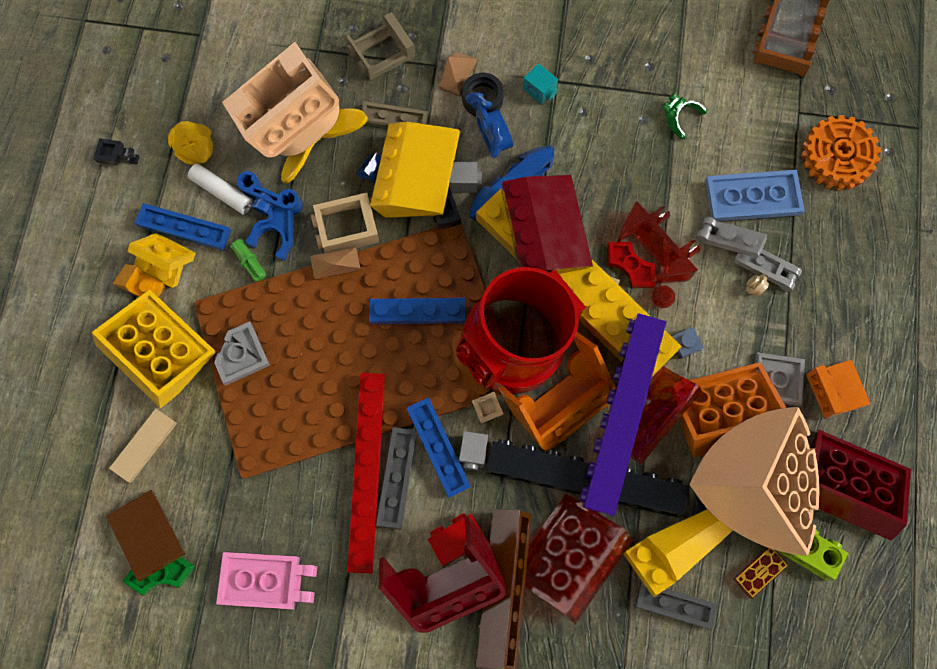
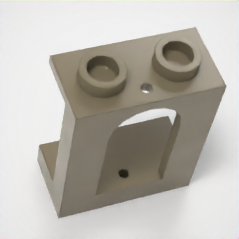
M392 12L384 16L385 25L354 41L350 35L346 36L348 43L346 50L351 58L355 57L359 71L362 75L366 74L370 81L415 57L413 42ZM392 37L401 52L376 65L370 66L362 53Z

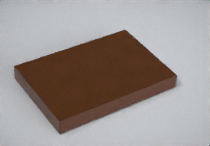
M152 490L106 516L139 582L186 554L157 496Z

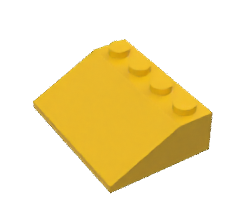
M413 122L389 124L370 206L385 218L443 215L460 131L453 128Z
M150 289L91 332L95 346L160 408L177 396L215 354V350Z

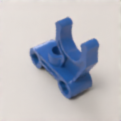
M244 171L238 176L237 185L245 195L255 200L251 206L254 210L269 216L268 219L261 220L253 225L252 232L247 238L246 243L251 248L257 247L258 239L263 233L267 231L279 232L282 235L283 242L276 256L279 260L285 261L290 249L294 245L293 215L301 212L303 203L294 190L284 189L278 195L263 188L262 183L253 172ZM250 182H253L250 187H247Z

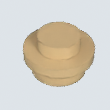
M763 274L759 276L754 275L748 280L746 291L754 296L762 294L769 286L767 277Z

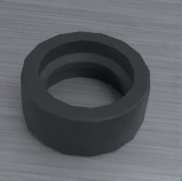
M484 72L468 77L462 88V102L467 112L476 117V110L466 101L465 97L470 94L472 89L479 86L489 87L496 93L495 100L491 102L490 109H486L487 113L497 109L500 110L504 99V89L501 81L496 76Z

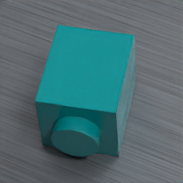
M538 63L524 77L522 89L542 105L547 100L553 99L557 94L558 78Z

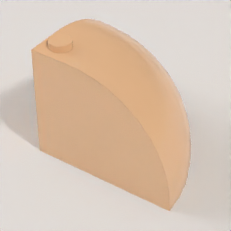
M799 407L776 409L754 416L723 435L702 459L690 482V486L706 508L717 519L738 534L777 551L808 556L816 530V525L812 524L813 511L819 509V475L814 448H809L807 436L810 435V431Z

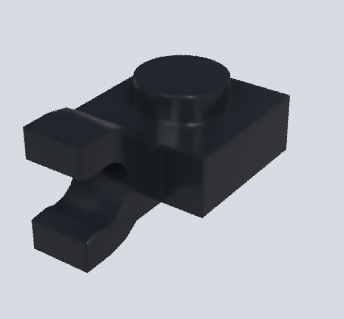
M99 138L93 159L97 163L118 165L120 160L137 165L140 156L134 154L135 150L133 148H124L121 141Z

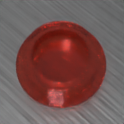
M660 285L653 290L651 299L657 307L668 308L675 301V293L669 286Z

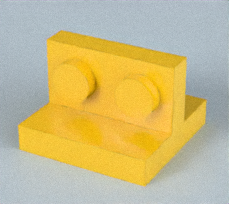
M158 233L130 243L127 251L136 256L135 266H138L144 273L172 288L178 286L183 266L194 261L196 254Z

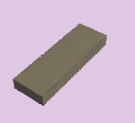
M363 101L361 109L368 116L364 125L388 129L389 124L400 122L427 125L429 111Z

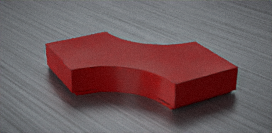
M608 241V266L622 270L629 278L631 288H655V264L639 258L633 250L632 242Z

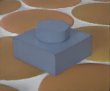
M694 327L672 336L682 346L677 351L680 359L697 353L704 348Z

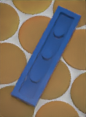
M144 203L135 221V225L139 228L224 251L232 231L230 227Z
M465 298L370 299V324L465 323Z
M429 397L407 407V411L448 498L470 488L467 477Z

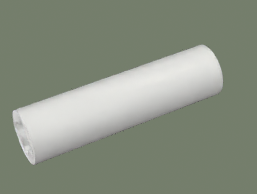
M198 163L190 168L187 175L188 179L243 215L251 209L253 205L252 198Z

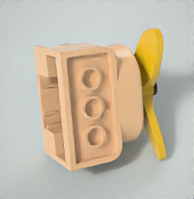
M296 42L291 44L222 102L244 139L266 157H275L279 154L288 156L281 174V180L285 184L290 183L296 177L317 141H320L322 138H333L351 133L361 128L368 119V116L359 109H339L338 96L313 62L306 58Z

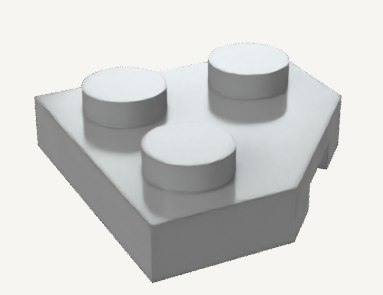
M250 321L227 332L220 354H217L214 361L225 386L270 366Z

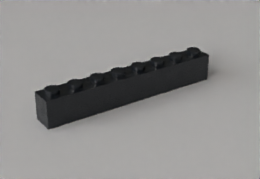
M499 439L498 442L493 441L486 474L576 495H581L583 486L588 487L590 477L586 476L589 463L585 462V458L579 456L565 458L561 457V453L547 450L546 453L536 451L537 448L531 445H522L521 448L513 446V442ZM627 468L618 504L676 518L684 516L689 489L688 485H683L682 480L667 478V481L658 479V475L653 473L635 474L633 469Z

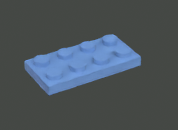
M797 170L707 176L705 179L711 217L717 221L802 215L805 212Z

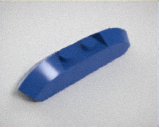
M554 146L537 147L519 156L520 163L516 162L508 170L509 173L503 178L501 176L492 183V187L485 185L478 192L471 205L469 218L477 221L476 212L501 189L502 181L542 176L553 165Z

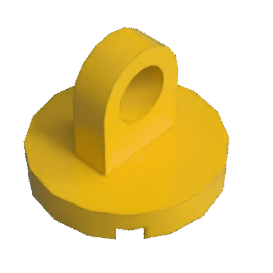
M183 121L176 124L168 134V144L175 151L174 155L186 164L205 163L213 153L212 132L205 125Z

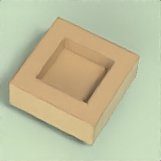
M495 392L472 400L481 423L503 415Z

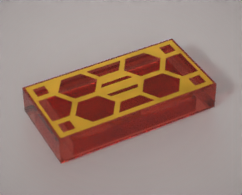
M767 547L733 580L750 599H753L789 565L776 550Z

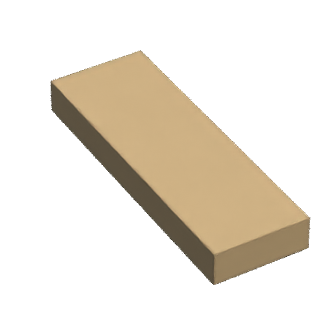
M155 409L109 469L127 482L132 483L177 423L158 409Z

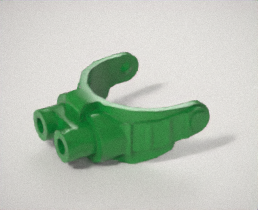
M673 93L669 97L670 102L667 101L661 108L666 112L665 116L668 119L670 129L677 137L683 140L686 138V134L681 130L678 123V115L681 108L691 107L697 109L703 115L707 113V109L698 102L686 101L683 97L680 98L676 93Z

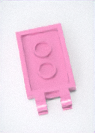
M223 552L216 604L294 609L295 602L314 603L315 592L300 591L301 576L316 577L317 566L299 565L300 557Z

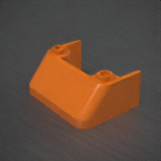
M578 332L575 335L574 341L579 350L569 358L567 363L570 375L534 402L528 395H520L516 398L504 386L498 388L512 414L543 450H551L608 406L609 404H606L609 391L610 389H615L614 382L598 347Z

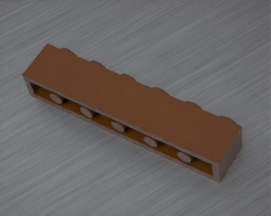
M493 509V516L490 520L491 536L489 544L503 577L506 592L502 599L482 608V616L478 627L480 633L479 643L475 653L476 667L516 669L532 517V514L521 510Z

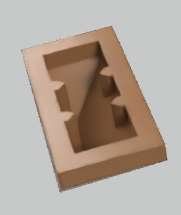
M458 51L449 56L440 83V89L460 97L463 84L470 77L478 59Z
M356 247L310 256L315 279L361 270Z

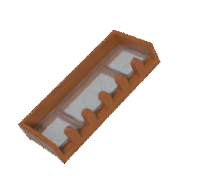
M769 0L773 4L772 6H767L764 15L767 22L762 23L758 36H761V41H756L752 54H756L753 63L758 62L797 73L804 79L811 65L810 60L815 51V43L821 32L820 26L827 12L825 10L830 0Z

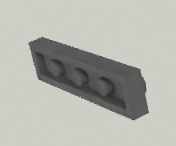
M395 427L392 429L376 523L378 527L402 530L417 438L416 430Z

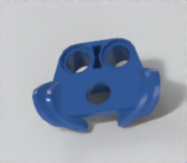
M470 93L465 97L466 101L476 110L477 123L490 156L496 158L501 151L512 148L513 140L499 109L487 113L486 109H490L492 103L485 100L482 93Z

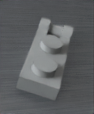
M705 217L702 223L703 228L698 231L696 236L699 242L759 258L767 240V234L722 223L712 217ZM711 231L717 232L716 236L711 235Z
M763 249L759 258L737 253L733 260V263L758 276L765 275L768 281L778 285L786 292L793 291L795 287L794 281L802 273L799 267ZM782 271L787 274L786 278L780 275Z

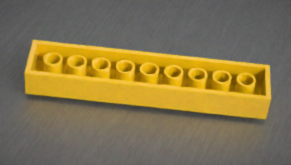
M500 189L476 212V220L517 260ZM593 260V267L559 274L587 307L579 317V321L622 363L623 357L619 356L623 342H628L630 334L626 333L629 319L634 320L637 313L650 315ZM665 330L652 376L682 347Z

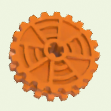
M839 115L835 119L833 116H830L826 122L821 120L817 127L814 126L805 138L807 141L801 147L805 150L801 153V158L805 159L803 167L810 170L808 173L810 178L816 177V183L819 185L825 183L828 189H831L833 186L836 187L837 191H842L844 187H847L848 190L853 189L855 184L861 185L877 168L875 164L880 162V157L877 155L881 152V147L876 146L879 142L878 137H873L871 135L873 130L871 128L866 129L863 121L855 122L854 117L845 119L844 115Z

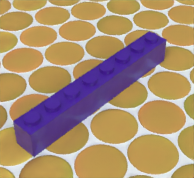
M637 313L634 320L629 319L626 333L630 335L628 342H623L619 356L623 357L621 366H616L613 380L617 381L614 390L610 389L606 401V404H610L608 414H603L600 423L603 433L601 438H596L593 452H596L597 455L595 462L590 461L586 476L590 477L588 487L583 486L580 495V501L583 502L582 508L615 516L667 321Z

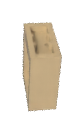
M367 193L313 205L315 214H311L314 228L318 227L320 233L316 235L319 249L323 248L325 253L380 243ZM359 207L362 208L367 228L366 232L332 240L327 239L322 216Z

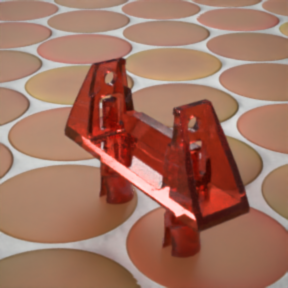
M636 201L627 216L617 242L620 243L623 239L633 234L637 236L642 245L664 267V270L654 277L653 283H673L691 280L698 269L689 258L701 251L700 245L689 249L695 242V240H690L679 249L659 226L663 221L670 218L669 211L661 214L665 206H660L649 215L640 203Z

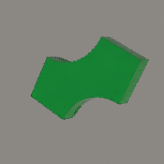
M180 557L140 582L136 579L131 569L122 582L142 596H145L151 589L162 584H170L181 588L196 566L185 558Z

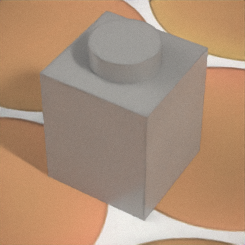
M454 162L450 178L451 192L477 193V184L482 185V171H477V162Z
M464 431L459 463L464 465V469L478 471V467H484L488 435Z

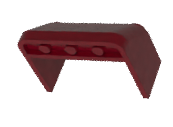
M469 516L464 518L466 532L464 553L467 558L424 577L419 570L414 568L404 569L397 573L384 557L379 559L380 591L417 632L427 633L499 601L505 595V583L490 544Z

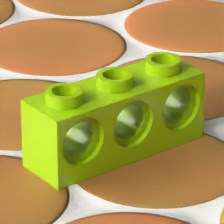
M815 530L808 556L777 551L826 581L836 580L849 554L841 549L842 545L832 539L826 540L819 536L820 532L818 530ZM825 552L831 556V563L829 565L823 559Z

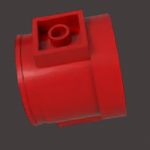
M531 267L508 270L498 275L488 285L481 300L471 309L464 323L461 339L455 350L457 352L456 356L463 365L467 366L476 383L482 384L485 389L490 388L500 392L498 388L504 386L512 394L530 392L542 386L558 369L566 349L575 338L579 317L587 307L556 270L551 273ZM498 301H517L533 307L550 323L556 337V352L542 358H524L508 352L493 339L488 331L484 318V308Z

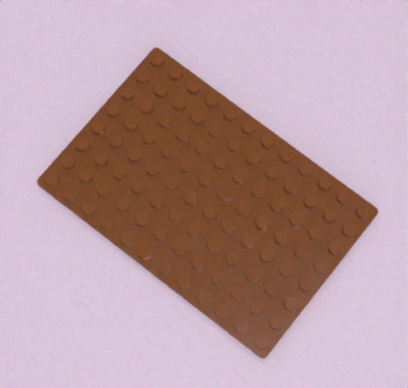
M462 224L442 230L436 227L357 251L361 270L315 279L311 265L195 302L203 339L215 350V354L209 361L238 470L242 478L247 479L355 444L360 373L385 374L382 435L392 432L393 427L405 428L414 425L407 407L428 397L439 417L473 406L472 400L491 392H495L497 398L502 396L501 392L490 388L485 389L482 384H477L467 366L458 360L455 350L461 339L464 323L370 324V299L465 298L466 321L471 309L481 300L485 288ZM489 304L484 308L486 326L493 339L506 350L494 313ZM250 321L270 366L225 386L214 361L217 354H220L227 332Z

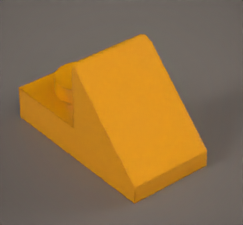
M128 264L124 265L113 282L115 286L137 297H140L149 289L159 297L166 287L163 282L144 273L138 266Z

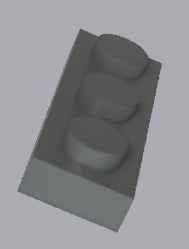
M642 581L640 582L635 607L712 630L717 604L669 589L653 597Z

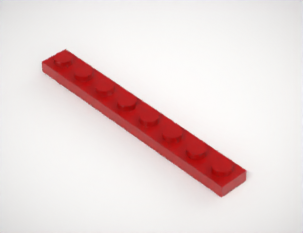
M360 373L347 573L373 574L385 388V374Z

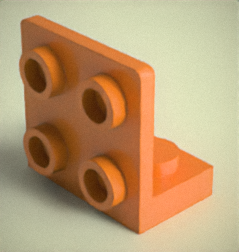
M851 360L829 367L822 365L806 374L825 419L870 404V400Z

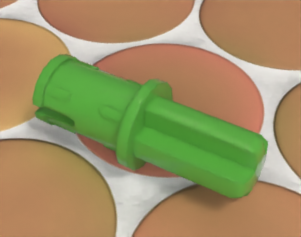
M243 239L233 242L230 247L241 261V267L246 268L254 281H262L266 277V273L256 260V254L251 253Z

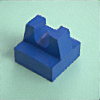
M377 153L367 156L356 175L375 184L377 177L375 171L379 169L381 157Z

